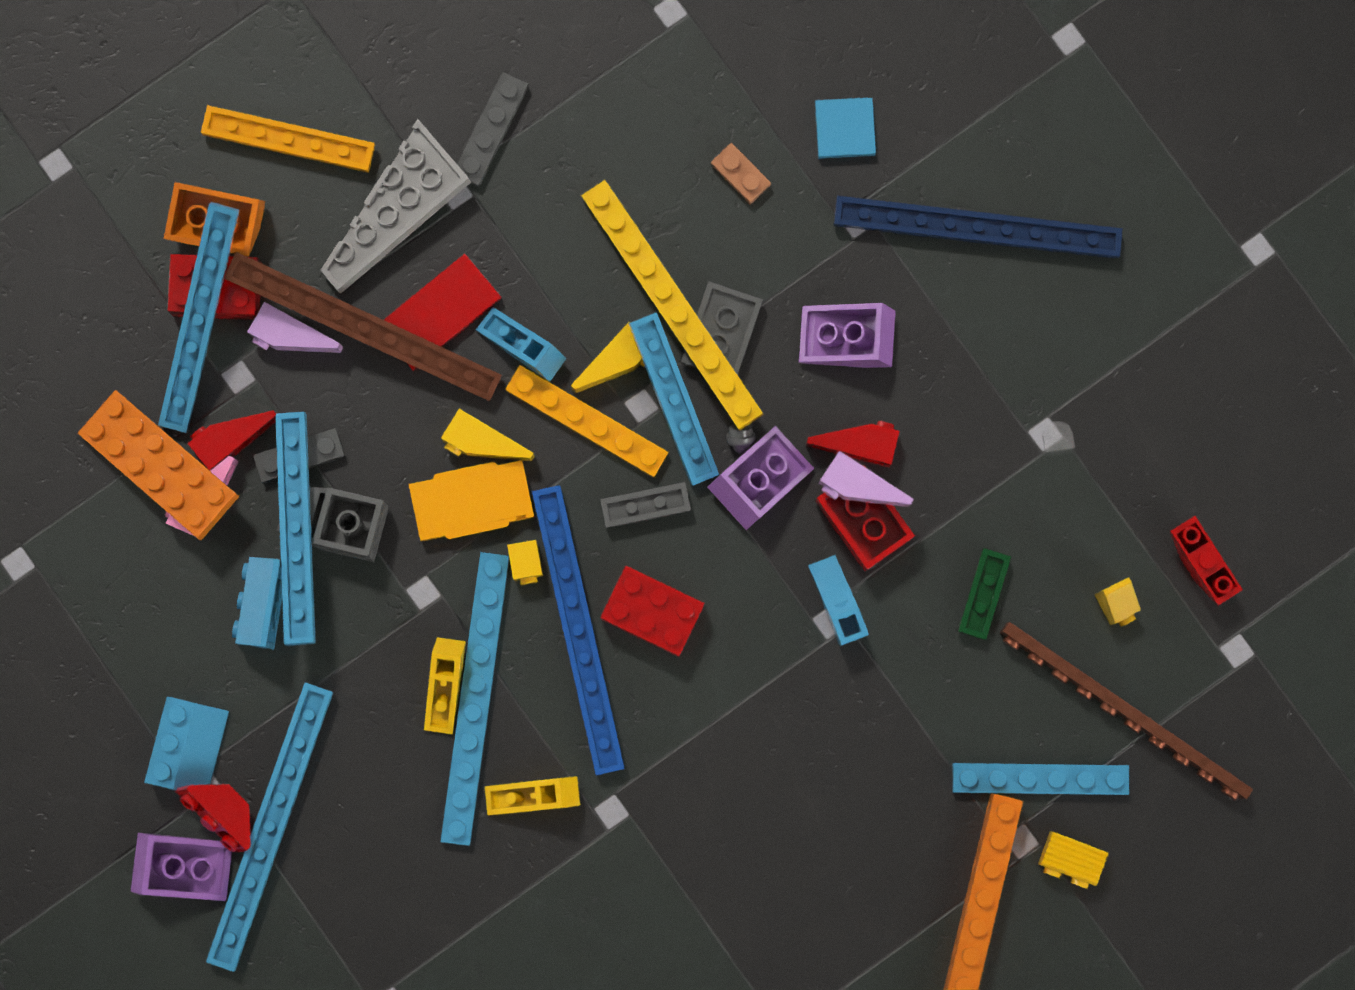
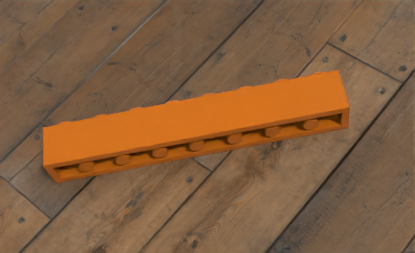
M990 793L944 990H978L1022 808V800Z

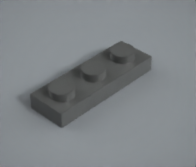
M336 428L307 437L309 468L345 457ZM277 447L253 455L263 484L278 479Z
M685 482L600 499L606 529L691 511Z

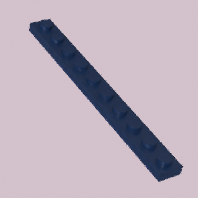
M837 196L834 226L1116 259L1120 257L1123 228Z

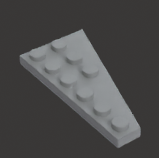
M418 119L413 125L414 130L407 141H403L398 148L400 152L392 164L386 167L366 198L364 208L358 217L355 216L350 223L351 228L342 241L338 242L321 268L322 273L340 294L471 183V180Z

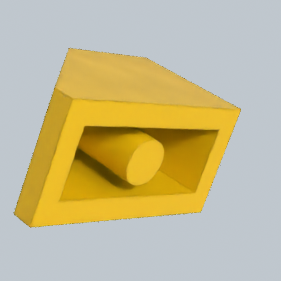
M1129 577L1094 594L1110 625L1119 623L1120 627L1134 621L1136 619L1134 614L1141 610Z

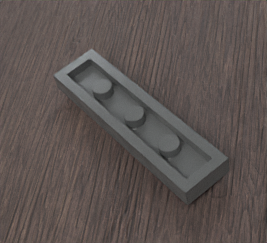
M502 72L457 163L471 180V184L480 187L529 87L528 83Z

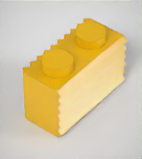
M1050 831L1038 864L1045 867L1043 873L1059 879L1061 873L1072 877L1070 883L1087 889L1089 884L1097 886L1108 852Z

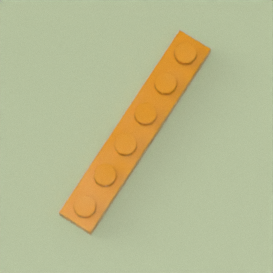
M207 105L201 134L204 136L368 173L375 149V143L209 105Z
M519 365L505 389L508 393L653 478L669 454L666 450Z

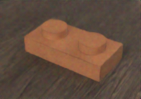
M732 143L711 161V165L750 205L771 186V182Z

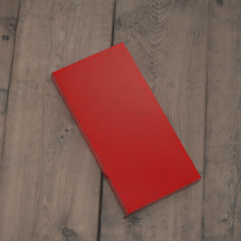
M463 254L387 316L384 321L443 347L500 301L502 297L468 256ZM408 364L413 371L417 368L413 365Z

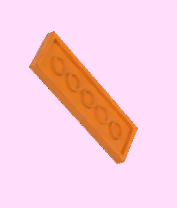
M117 390L109 396L78 432L84 440L200 541L239 498V495Z

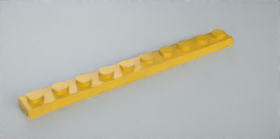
M606 180L581 195L739 431L764 415Z

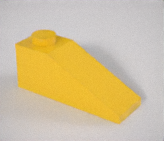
M628 323L573 382L571 388L575 393L635 371L640 365L645 367Z
M458 409L441 437L443 442L446 443L444 448L458 457L461 452L472 457L532 461L535 457L534 453L461 409Z
M439 637L436 639L431 656L424 730L453 734L466 641Z
M577 776L485 786L487 816L580 806Z

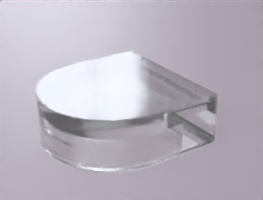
M1055 421L1044 429L1042 438L1045 453L1075 448L1072 430L1066 423Z

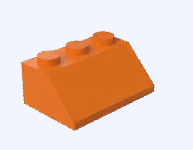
M174 182L164 239L200 246L209 203L213 202L240 210L230 253L235 254L238 252L244 256H250L260 231L266 201Z

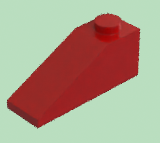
M272 410L213 424L207 428L203 426L191 435L193 440L188 445L211 471L228 456L234 458L276 423L275 414L277 413Z
M878 421L877 425L867 424L808 437L806 446L838 454L841 451L850 458L890 467L900 431L895 430L894 425L891 423Z

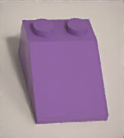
M883 303L803 306L799 362L804 364L861 368L892 367L895 310Z
M775 426L707 488L747 530L814 468Z
M138 833L131 892L141 895L226 901L232 852L226 849L218 840Z

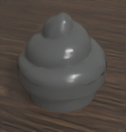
M731 425L729 432L726 434L727 443L733 446L735 452L743 455L755 441V433L752 432V426L747 425L739 431L736 425Z

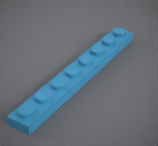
M213 202L209 203L158 426L187 433L189 430L239 209Z
M305 412L279 413L275 415L284 644L286 646L316 644L307 414Z

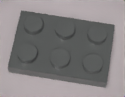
M708 281L697 316L738 375L763 299ZM684 351L681 364L698 369L688 353Z

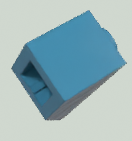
M834 555L808 565L839 646L841 647L868 636V630L836 556Z

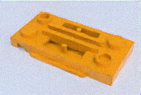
M522 460L497 465L495 462L438 473L434 475L433 479L409 484L421 542L445 536L448 539L508 527L511 522L534 518Z

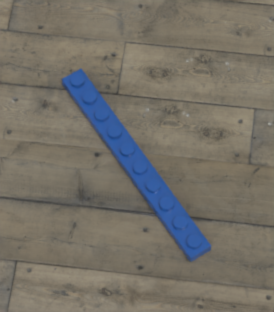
M561 486L532 491L595 774L601 775L622 770L625 768Z

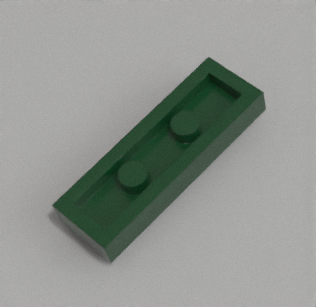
M986 548L982 549L957 632L986 640L1011 556Z

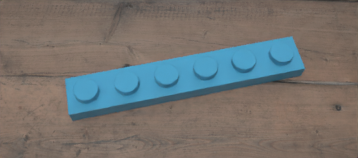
M653 313L628 323L690 484L695 485L719 475L658 314Z
M952 763V793L1129 795V765Z

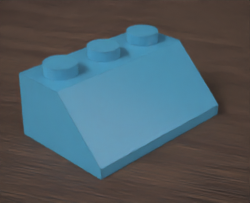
M249 557V562L244 563L242 569V580H245L244 592H239L237 609H241L239 621L235 620L232 637L236 638L235 644L274 650L282 605L281 560Z
M167 696L144 783L173 790L187 785H210L229 711Z

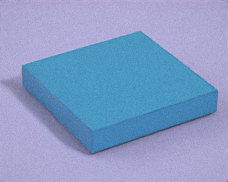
M872 97L815 100L818 159L875 156Z

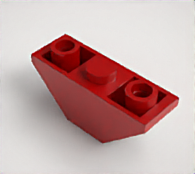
M1196 516L1170 531L1180 559L1198 586L1217 606L1243 590Z
M229 784L187 785L179 787L175 791L181 797L180 802L190 811H195L201 817L200 822L209 831H215L222 838L220 842L226 849L236 853L247 851L251 847L249 804Z

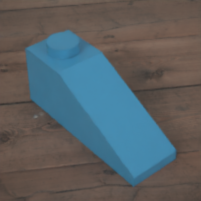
M492 307L476 329L484 337L549 382L567 359L551 343Z

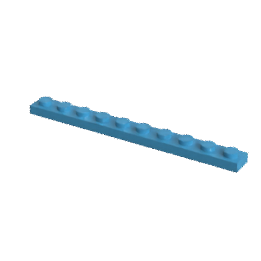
M480 552L441 834V842L468 846L471 844L510 559L506 555Z
M304 683L250 836L251 847L243 855L208 954L207 963L233 972L236 971L333 695L332 691Z

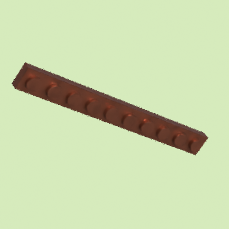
M238 252L235 253L224 277L226 280L488 401L491 400L502 376Z
M1006 623L1000 634L1005 636L1003 641L1015 650L1021 647L1029 653L1027 658L1040 667L1045 664L1053 669L1051 674L1065 684L1068 680L1077 686L1075 691L1088 700L1093 697L1102 703L1100 708L1113 717L1116 713L1126 720L1124 725L1136 733L1142 730L1150 736L1148 741L1161 750L1166 747L1174 752L1173 758L1186 767L1190 763L1199 770L1197 772L1199 777L1211 784L1213 781H1216L1222 785L1221 791L1233 800H1237L1238 797L1240 799H1247L1253 791L1251 787L1012 623Z

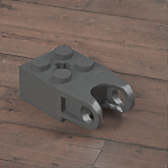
M309 487L312 547L374 562L389 509L384 500L328 487ZM353 520H355V527L348 530L346 524H352ZM278 524L276 530L278 533H280V524Z

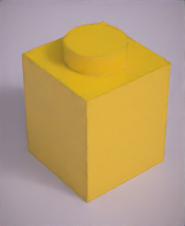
M532 540L507 545L513 580H520L521 585L537 583V577L543 576L538 542Z

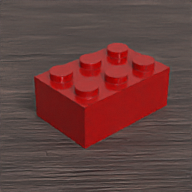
M170 254L167 311L173 317H183L197 255ZM229 256L225 275L234 256ZM248 257L262 264L258 257ZM224 279L215 318L254 320L260 310L261 295Z
M825 493L818 496L815 500L865 572L915 537L893 505L845 500L839 496L835 500Z
M625 565L600 619L680 657L705 603Z

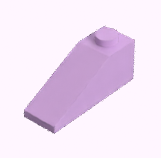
M266 302L263 303L247 331L254 337L252 343L264 350H267L270 346L275 350L341 353L343 349L342 345Z
M841 451L838 452L819 482L823 486L821 491L835 500L839 496L845 500L909 507L914 500Z

